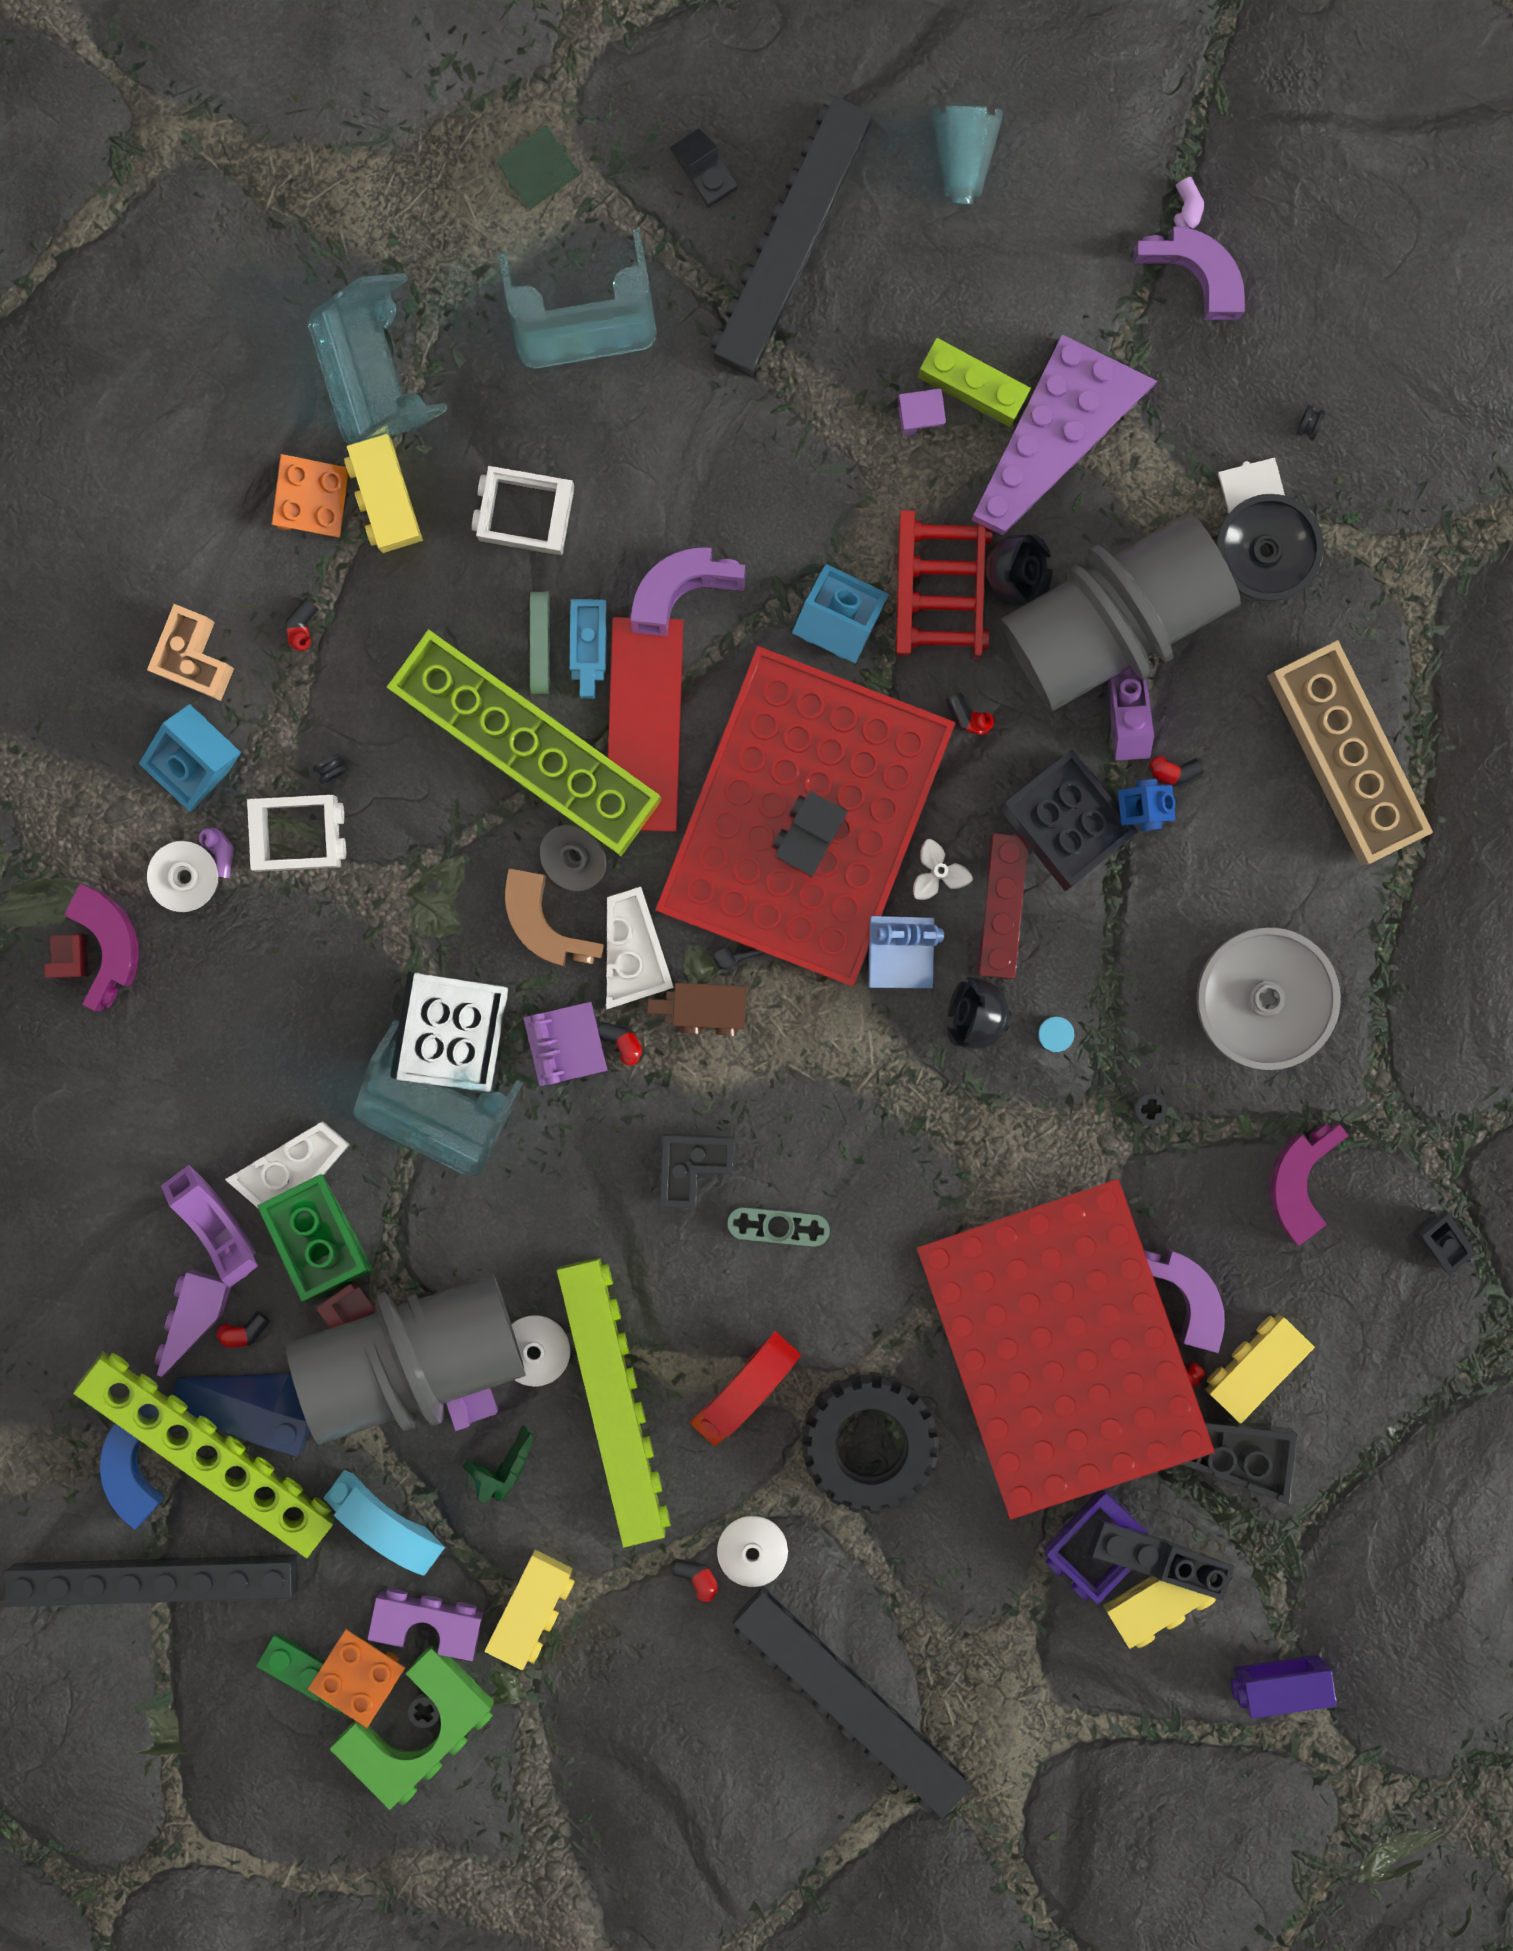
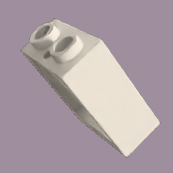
M488 466L487 475L481 474L479 480L478 496H483L481 510L475 509L472 531H477L476 537L481 542L562 556L575 487L572 480ZM499 482L556 492L547 541L490 531Z
M318 795L247 799L251 871L341 867V859H346L345 838H339V824H344L343 803H338L336 796ZM324 806L327 857L270 860L267 809Z

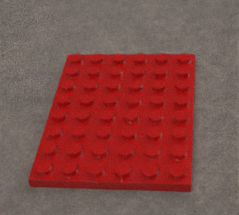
M757 646L657 904L656 911L854 987L869 948L870 916L882 915L956 722ZM809 791L848 811L812 878L774 858L777 850L772 847L781 829L783 828L786 831L790 829L794 818L790 817L789 813L799 795L806 798Z
M1119 1179L917 1248L1010 1520L1215 1453Z

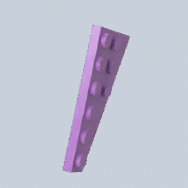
M1062 335L971 520L1004 535L1122 416H1125L1155 386L1157 381Z

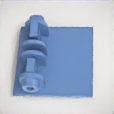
M870 916L868 987L933 988L934 946L941 943L944 939V931L938 928L937 925H934V918Z

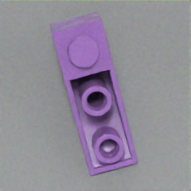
M1128 668L1108 680L1115 760L1147 759L1151 757L1154 739L1147 679H1140Z
M194 1269L186 1272L185 1277H179L174 1291V1296L179 1297L175 1311H169L164 1327L165 1331H169L165 1345L160 1344L155 1357V1365H159L157 1376L162 1377L167 1374L224 1315L231 1287L229 1288L222 1282L220 1277Z

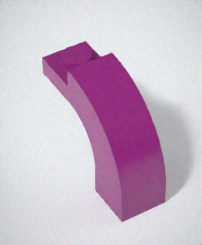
M80 884L64 916L90 929L100 943L102 950L101 967L82 1005L94 1011H103L104 1007L109 1008L117 996L118 989L115 988L116 983L123 986L132 985L139 960L138 941L129 917L112 898L89 885Z
M1326 1122L1320 1125L1310 1134L1312 1140L1309 1142L1304 1135L1296 1133L1284 1145L1275 1160L1269 1187L1271 1206L1278 1224L1291 1242L1297 1246L1303 1244L1327 1225L1310 1202L1307 1193V1179L1315 1162L1349 1136L1340 1124L1332 1123L1329 1126Z

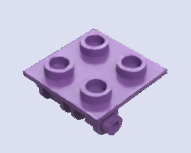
M592 1002L524 1017L539 1086L608 1071Z

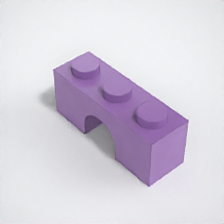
M387 1588L386 1592L380 1591L375 1601L368 1640L403 1647L407 1640L409 1628L416 1623L424 1622L434 1626L439 1633V1655L473 1661L484 1612L476 1611L477 1606L464 1602H457L456 1606L442 1604L441 1598L430 1595H422L421 1599L408 1597V1592L396 1588Z

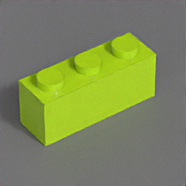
M936 338L918 374L919 379L938 389H942L943 392L1010 428L1031 389L939 338Z

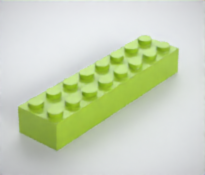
M429 629L387 686L396 696L570 821L586 830L619 856L623 855L662 801L661 796Z

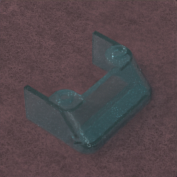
M640 229L632 230L638 266L624 268L616 274L613 281L615 299L545 311L542 296L534 287L527 285L514 287L506 253H498L517 353L523 364L530 368H542L645 350L655 342L657 329Z
M407 273L359 277L314 309L310 315L309 328L342 438L348 445L388 434L391 437L420 428L448 410L446 403L425 405L416 393H406L403 395L385 337L384 329L392 324L396 314V306L390 292L409 280Z
M394 1019L370 1059L354 1107L355 1117L363 1125L464 1175H479L509 1118L523 1082L516 1080L507 1098L499 1092H483L476 1102L446 1086L392 1079L390 1074L396 1045L394 1042L399 1027V1021Z

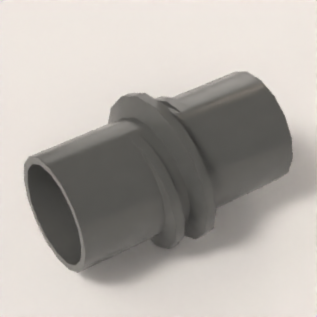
M1188 512L1113 555L1098 544L1086 549V570L1077 564L1069 568L1066 572V582L999 620L1004 635L1035 692L1049 711H1054L1128 668L1140 679H1147L1152 676L1148 657L1156 654L1165 662L1173 659L1171 644L1240 606L1241 602L1234 578L1217 545L1198 518L1191 512Z
M494 1274L420 1299L415 1292L406 1295V1303L399 1306L394 1304L386 1292L376 1294L375 1314L286 1343V1354L296 1393L308 1427L318 1445L396 1420L402 1430L405 1431L416 1427L417 1412H421L429 1424L434 1426L443 1421L444 1403L526 1376L517 1340Z

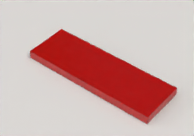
M613 617L608 758L662 798V801L640 831L677 832L684 626L682 619L669 620L667 637L632 633L631 618Z

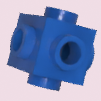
M1157 779L1136 781V788L1118 790L1122 826L1140 825L1141 831L1162 829V822L1176 820L1175 798L1172 785L1158 786Z

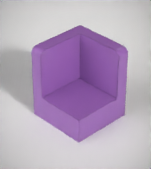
M942 389L899 394L897 402L902 436L916 434L920 428L942 426L945 424L946 418Z
M491 1388L446 1403L455 1431L469 1427L472 1422L495 1415L498 1412Z

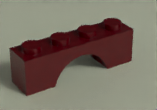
M997 833L990 835L986 904L979 945L977 976L1015 979L1028 852V845L1021 836Z

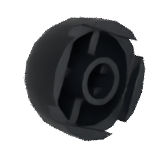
M1012 535L994 545L989 553L985 571L988 585L995 596L1007 604L1025 605L1049 591L1053 569H1047L1046 557H1051L1045 541L1037 535Z
M967 977L968 983L961 981L952 995L947 1016H954L953 1028L947 1027V1035L950 1043L961 1048L981 1049L992 1046L1003 1035L1004 1031L1009 1029L1012 1014L1009 1011L1004 993L993 983L979 978Z

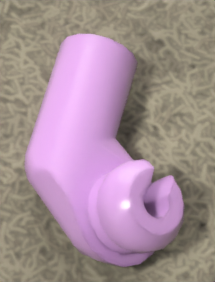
M1188 177L1176 184L1184 205L1182 212L1175 215L1174 222L1176 227L1195 228L1200 222L1204 210V201L1192 177Z

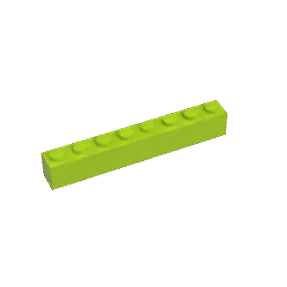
M598 1257L561 1266L557 1269L623 1548L665 1538V1527L671 1526L666 1505H659L657 1493L662 1492V1485L658 1471H651L648 1459L654 1457L650 1436L643 1437L640 1424L646 1423L642 1403H635L632 1389L638 1388L633 1367L627 1368L624 1355L629 1354V1347L625 1333H618L615 1321L621 1319L617 1299L610 1300L607 1286L613 1285L609 1265H602L601 1258Z

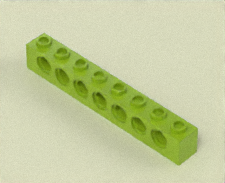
M102 1351L78 1382L73 1394L305 1558H308L333 1525V1514L330 1513L332 1509L321 1499L315 1497L311 1500L302 1493L303 1488L293 1479L286 1477L283 1480L273 1472L274 1467L265 1459L259 1456L254 1459L245 1453V1446L231 1436H228L226 1439L215 1431L217 1427L209 1419L201 1415L196 1418L186 1411L188 1407L182 1400L174 1395L167 1397L157 1390L159 1387L157 1383L144 1374L138 1377L127 1369L129 1364L123 1358L114 1353L109 1356ZM115 1383H122L128 1387L130 1393L125 1397H116L111 1393L110 1387ZM145 1404H152L157 1407L159 1414L153 1418H146L140 1413L139 1408ZM173 1425H182L187 1429L188 1434L178 1439L172 1437L168 1429ZM209 1445L215 1448L217 1455L211 1459H204L198 1454L197 1450L202 1446ZM239 1466L245 1470L246 1475L241 1479H232L227 1475L226 1471L230 1467ZM260 1487H269L275 1494L272 1498L263 1500L258 1498L255 1492ZM290 1507H297L304 1514L297 1520H290L284 1515V1512Z

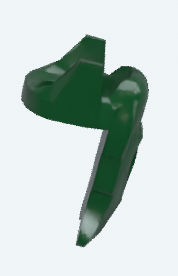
M523 1425L512 1448H510L503 1463L501 1462L496 1472L471 1459H466L463 1468L467 1471V1487L477 1492L478 1501L486 1503L491 1496L496 1501L504 1500L510 1493L513 1484L519 1480L533 1441V1434L528 1432L526 1426Z

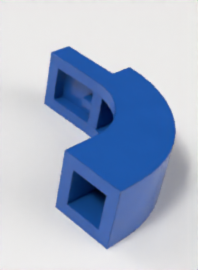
M145 1404L139 1408L140 1413L146 1418H153L159 1414L157 1407L152 1404ZM115 1423L106 1437L101 1452V1482L112 1508L135 1530L165 1497L144 1478L140 1471L138 1449L141 1441Z

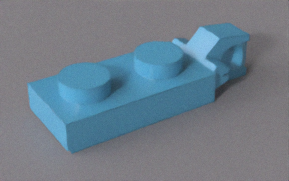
M571 599L569 669L572 671V680H580L581 699H595V680H604V672H606V600Z

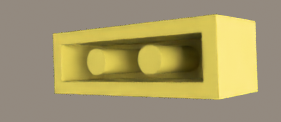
M384 434L347 446L349 457L344 458L350 478L356 477L360 490L355 492V497L360 511H367L371 524L365 525V529L371 546L377 545L380 551L385 553L423 541L389 435Z
M1277 1314L1274 1318L1272 1316L1267 1317L1256 1329L1259 1334L1250 1343L1245 1341L1239 1345L1232 1354L1234 1360L1225 1369L1222 1366L1216 1369L1207 1380L1209 1385L1205 1390L1240 1424L1315 1348L1280 1314Z
M534 1550L484 1652L522 1671L527 1661L534 1664L543 1644L537 1641L543 1629L550 1632L559 1612L553 1609L559 1597L566 1600L575 1582L569 1578L573 1568Z
M1150 1576L1103 1606L1127 1646L1131 1649L1134 1646H1137V1648L1146 1646L1155 1639V1633L1165 1627L1172 1629L1180 1625L1186 1619L1184 1615L1195 1608L1198 1611L1212 1605L1216 1599Z

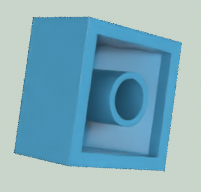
M825 564L804 603L792 634L856 664L889 594Z
M189 704L161 725L139 765L191 812L227 775L241 752Z

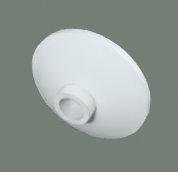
M177 841L165 845L152 857L147 870V883L152 896L160 905L176 912H189L202 907L211 899L218 883V870L214 859L206 849L192 842ZM185 870L191 874V880L187 884H183L180 880V874Z
M532 1315L515 1321L512 1324V1328L526 1371V1376L515 1379V1381L527 1386H543L553 1382L564 1372L570 1358V1343L565 1331L558 1323L544 1316ZM531 1346L538 1347L541 1351L540 1357L537 1359L530 1358L527 1353L528 1348Z
M745 1516L730 1523L722 1532L718 1542L717 1556L720 1567L728 1578L739 1585L758 1587L770 1583L782 1572L787 1561L788 1548L783 1532L775 1523L760 1516ZM749 1548H756L759 1551V1556L751 1560L747 1558L746 1551Z

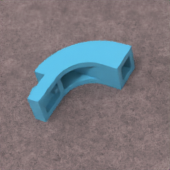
M344 1470L323 1498L336 1511L334 1516L359 1539L389 1560L412 1572L425 1576L445 1548L426 1527L405 1519L383 1504L351 1472Z

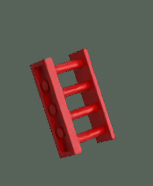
M900 511L895 657H909L911 648H917L918 645L973 646L972 659H980L982 650H988L989 629H983L985 544H991V529L976 523V526L921 524V521H915V511ZM921 539L976 540L975 561L920 560V556H914V542H920ZM920 574L975 576L974 597L919 595V591H913V577L919 578ZM919 609L974 611L973 632L918 630V627H912V613H918Z

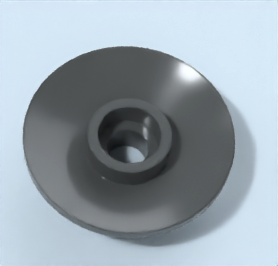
M574 824L556 826L544 836L541 842L540 861L548 877L558 886L570 891H585L594 887L602 879L606 870L604 849L597 838L580 826ZM574 850H576L577 852H579V854L581 855V857H578V856L575 854Z

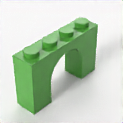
M435 1641L409 1666L406 1675L434 1702L439 1711L441 1730L435 1741L420 1750L403 1751L386 1743L370 1726L366 1728L354 1721L333 1742L330 1748L389 1810L398 1802L402 1806L407 1803L417 1791L414 1786L423 1777L427 1781L431 1779L442 1767L439 1761L448 1752L452 1756L455 1755L467 1742L464 1736L473 1727L477 1731L480 1730L493 1716L489 1711L492 1709L494 1700L451 1657L439 1655V1645Z

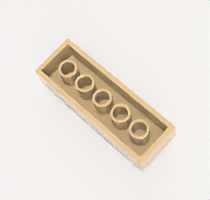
M1338 640L1267 676L1360 866L1377 861L1433 833Z

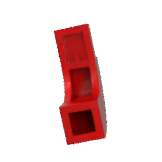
M775 1331L754 1351L728 1384L689 1423L716 1447L725 1437L728 1438L760 1406L790 1371L801 1354Z

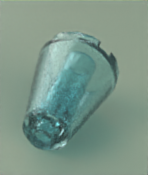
M939 106L932 107V118L945 196L952 197V204L972 205L973 198H980L1003 119V110L995 108V115H989L987 107L946 106V113H940L941 109Z

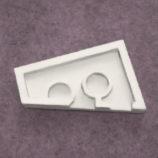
M642 887L607 897L606 1010L674 988Z
M321 1122L225 1180L257 1207V1205L319 1174L324 1175L350 1144L326 1123Z

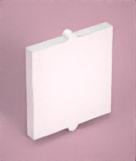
M1275 457L1251 464L1245 461L1240 467L1218 472L1228 514L1241 502L1257 495L1280 494L1285 496Z

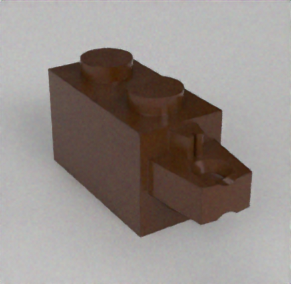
M675 983V992L666 991V1000L647 999V1013L665 1014V1023L680 1026V1033L701 1034L702 1027L716 1028V1035L737 1036V1029H744L746 986Z

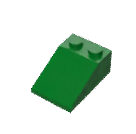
M322 1174L257 1205L302 1302L312 1303L374 1272L359 1239Z

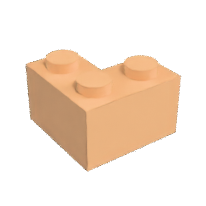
M174 604L147 670L221 701L234 668L202 654L215 622L208 617Z

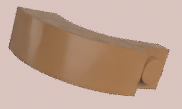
M515 869L508 870L505 887L506 911L516 935L529 950L549 962L565 966L568 952L573 953L572 960L593 964L594 957L602 959L604 944L564 937L549 926L542 911L545 875Z

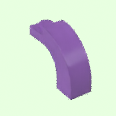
M1173 227L1169 234V241H1164L1163 236L1152 235L1143 237V241L1137 242L1134 248V263L1176 264L1187 268L1197 277L1204 294V320H1239L1244 314L1245 294L1240 271L1228 251L1216 240L1194 229Z
M692 548L666 557L646 574L637 589L631 613L632 633L667 637L670 614L675 602L692 589L711 587L744 591L746 580L745 565H741L731 559H721L718 562H712V548Z
M190 1165L161 1185L169 1206L192 1228L202 1241L212 1258L221 1281L229 1288L258 1267L253 1256L256 1251L243 1228L217 1193Z
M1167 1249L1164 1262H1161L1160 1254L1144 1250L1153 1276L1173 1282L1184 1297L1186 1315L1179 1340L1187 1345L1219 1353L1224 1333V1308L1217 1287L1210 1276L1198 1264L1176 1251Z

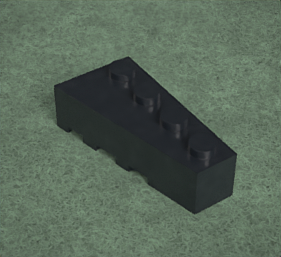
M1203 1418L1215 1453L1182 1463V1465L1213 1475V1477L1229 1481L1250 1491L1290 1505L1298 1434L1291 1428L1245 1422L1240 1424L1236 1421Z

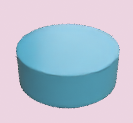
M1050 1017L1041 1023L1038 1029V1039L1045 1049L1052 1052H1061L1072 1044L1074 1029L1068 1020L1062 1017Z

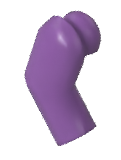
M216 828L203 829L199 834V843L201 846H205L215 857L214 861L217 866L218 876L230 878L234 854L233 844L221 830Z

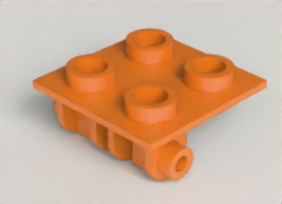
M280 454L271 525L277 526V529L291 531V529L340 538L348 480L347 468Z
M346 1629L308 1690L368 1728L406 1667L398 1663L399 1657L390 1651L384 1654Z

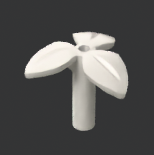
M927 839L920 851L921 863L931 869V873L918 875L914 882L913 894L918 900L929 899L937 894L940 879L950 889L965 887L973 881V876L964 866L957 863L949 866L943 864L946 854L943 848L932 839Z

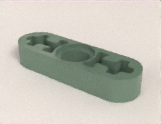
M531 591L530 593L531 694H549L550 692L549 591Z
M742 1206L734 1209L728 1217L730 1233L742 1240L816 1247L825 1243L830 1234L827 1220L815 1213ZM741 1213L748 1214V1220L759 1222L758 1214H765L766 1217L763 1221L764 1235H756L758 1227L751 1226L747 1227L745 1233L739 1232V1226L733 1225V1220L740 1219ZM776 1216L784 1217L789 1223L788 1232L780 1237L772 1235L768 1229L769 1221ZM793 1218H801L799 1226H810L811 1220L818 1221V1226L824 1228L823 1234H817L816 1240H812L809 1237V1233L798 1231L799 1239L791 1238L795 1229Z

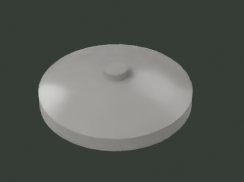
M1280 928L1248 930L1231 937L1221 944L1204 965L1196 992L1199 1020L1211 1043L1234 1062L1261 1070H1277L1292 1067L1314 1055L1325 1044L1334 1030L1339 1016L1341 998L1337 975L1324 952L1304 936Z

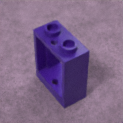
M1104 1489L1098 1491L1043 1548L1049 1557L1045 1561L1047 1565L1059 1576L1065 1572L1074 1581L1071 1585L1072 1589L1083 1600L1087 1601L1091 1597L1097 1604L1132 1569L1113 1564L1093 1585L1059 1550L1100 1508L1119 1526H1127L1150 1534Z
M1319 1655L1236 1666V1678H1231L1233 1698L1238 1700L1240 1709L1244 1708L1251 1719L1337 1706L1332 1670Z

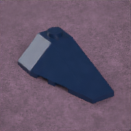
M290 1372L262 1375L245 1374L240 1376L177 1378L172 1395L182 1400L188 1407L186 1411L196 1418L201 1415L209 1419L217 1427L216 1430L294 1456H299L304 1451L310 1429L303 1414Z

